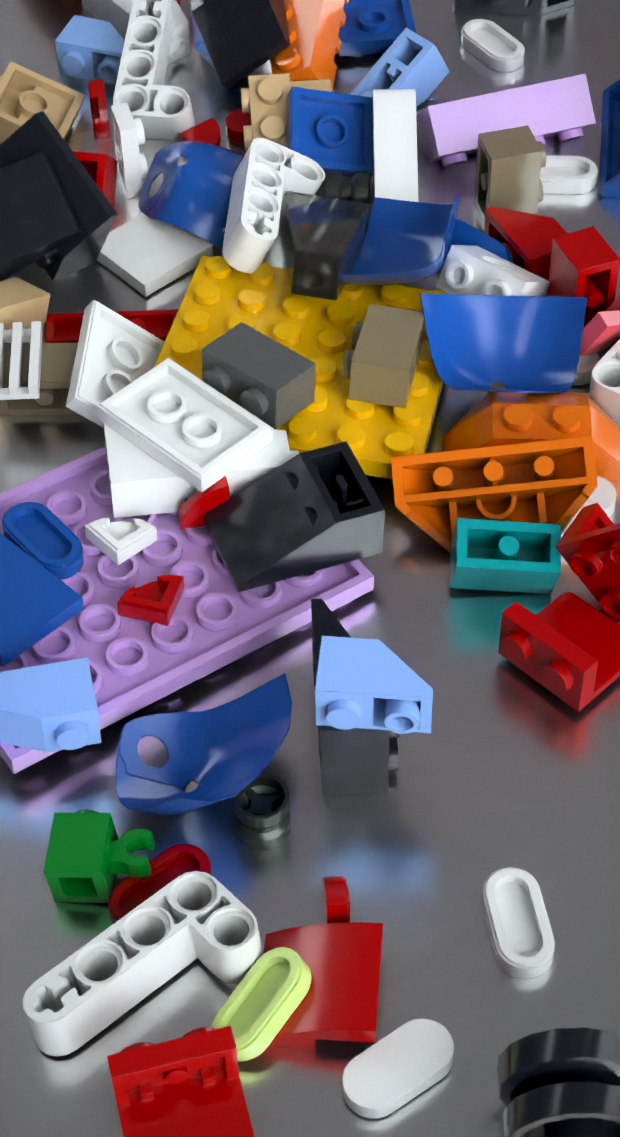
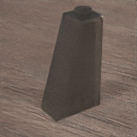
M291 191L284 193L281 238L292 294L335 301L338 299L345 286L342 282V275H351L362 248L369 224L371 204Z

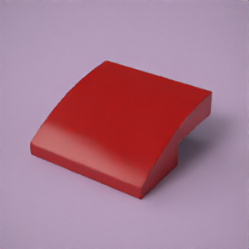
M383 923L315 924L266 934L264 953L279 947L290 948L297 952L307 963L312 975L308 993L267 1048L315 1051L316 1039L376 1043Z

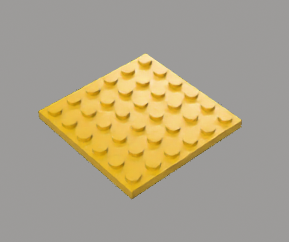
M202 255L155 366L169 358L202 380V349L243 322L316 363L314 402L276 429L286 431L290 451L298 450L299 453L347 441L365 475L393 479L391 457L426 453L443 386V381L438 375L432 360L425 322L422 352L406 408L350 400V380L342 378L345 353L347 350H352V336L356 321L364 322L369 304L423 312L420 293H448L442 290L406 287L402 284L343 285L341 276L316 273L308 269L295 270L275 267L267 263H261L258 270L253 273H244L231 267L222 256L210 257Z

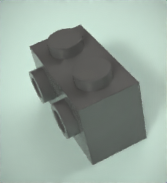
M243 322L202 349V381L275 430L314 402L316 363Z

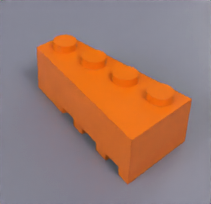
M284 0L290 46L270 59L272 74L290 73V82L331 79L333 92L337 69L334 56L340 52L341 40L338 36L339 29L345 25L346 14L343 7L344 4L349 3V0Z

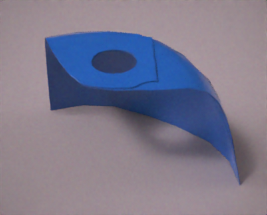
M182 141L164 146L155 154L138 201L140 211L150 218L175 225L223 249L233 176L244 154L200 141ZM181 156L186 157L187 163L178 166V158ZM163 173V181L159 190L150 198L149 190L153 181L158 175Z
M459 195L455 196L452 204H432L375 197L362 248L351 275H342L343 285L410 283L426 279L437 273L445 263L460 205Z
M420 293L432 360L438 375L445 385L455 390L510 393L567 392L571 388L579 363L587 297ZM492 382H501L506 388H490V384Z
M286 673L216 708L198 712L161 713L129 721L122 728L116 759V794L121 804L131 810L171 815L237 796L262 773L276 755L290 730L292 700ZM153 736L164 744L167 749L168 759L163 767L153 768L141 760L138 754V743L143 737ZM190 780L198 783V787L192 792H184L182 788H185V784L190 783Z

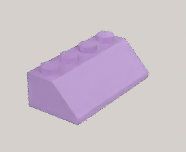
M586 74L427 106L416 114L417 144L428 163L441 160L442 166L448 167L467 161L466 155L477 153L478 134L528 125L537 142L541 141L543 145H545L544 138L558 136L559 142L581 138L584 136L583 130L596 123Z

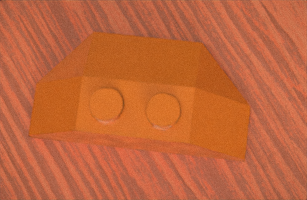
M489 392L442 436V452L592 436L596 475L610 482H620V426L587 393Z
M592 436L391 457L396 509L449 554L451 538L457 518L561 524L562 533L598 487Z

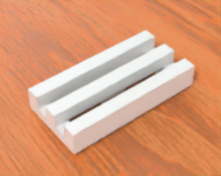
M41 321L31 322V329H23L22 322H13L11 330H5L4 324L0 323V400L37 399L40 397L43 339ZM22 342H30L28 387H20ZM5 343H11L8 388H2Z

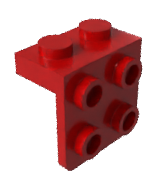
M595 503L581 509L555 548L594 596L602 610L608 614L611 620L617 623L620 622V523L614 525L601 506Z
M571 592L562 593L537 615L515 601L501 613L498 653L573 709L580 712L620 676V625Z
M231 1026L219 1029L200 1027L187 1032L182 1038L157 1044L138 1042L127 1046L120 1053L107 1055L124 1137H255L239 1077L237 1048Z

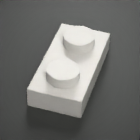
M127 103L111 105L118 175L127 199L138 198L143 187L142 179H145L148 173L144 153H139V145L145 144L143 125L140 118L133 119Z

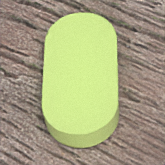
M279 947L267 951L257 959L216 1013L211 1028L219 1029L231 1026L237 1048L238 1061L254 1059L264 1052L309 991L312 980L309 966L297 952L290 948Z

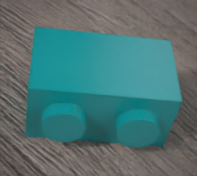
M457 518L450 543L449 588L551 594L561 574V554L555 548L561 539V524Z

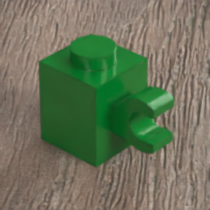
M87 809L79 810L75 813L54 812L43 871L54 901L108 903L110 893L114 888L116 874H126L134 878H143L151 875L148 857L132 855L138 850H154L155 842L152 831L136 828L125 832L118 838L111 813H99Z

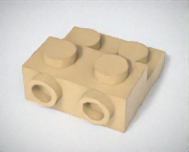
M10 61L3 75H0V144L35 113L41 111L46 114L65 140L82 107L85 95Z
M290 73L248 76L249 88H241L242 114L250 113L251 125L243 126L245 151L248 150L253 139L265 138L288 148V93L291 87L332 92L331 79L290 82Z

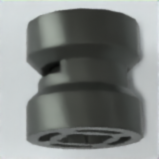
M327 172L325 181V215H339L342 211H351L355 216H368L370 173H356L353 177H345L340 172Z
M262 772L237 796L233 797L235 829L240 842L248 848L270 850L280 846L287 839L291 830L289 790L281 778L271 773Z

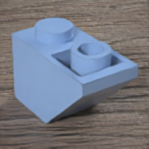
M74 15L55 40L59 74L89 81L104 80V84L116 86L124 40L111 22Z
M322 636L315 686L316 725L332 726L341 730L354 728L389 730L398 734H409L412 732L431 733L433 689L379 639Z

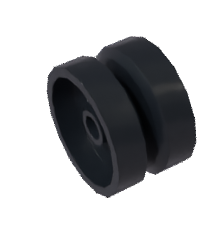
M557 1028L530 1034L515 1041L498 1056L499 1097L507 1106L503 1110L502 1116L503 1137H620V1036L612 1032L591 1028Z

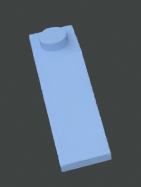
M406 27L350 95L373 98V90L415 89L417 107L430 96L450 71L436 46Z
M88 658L0 672V742L42 752L63 749L75 750L86 745L101 743L98 707Z

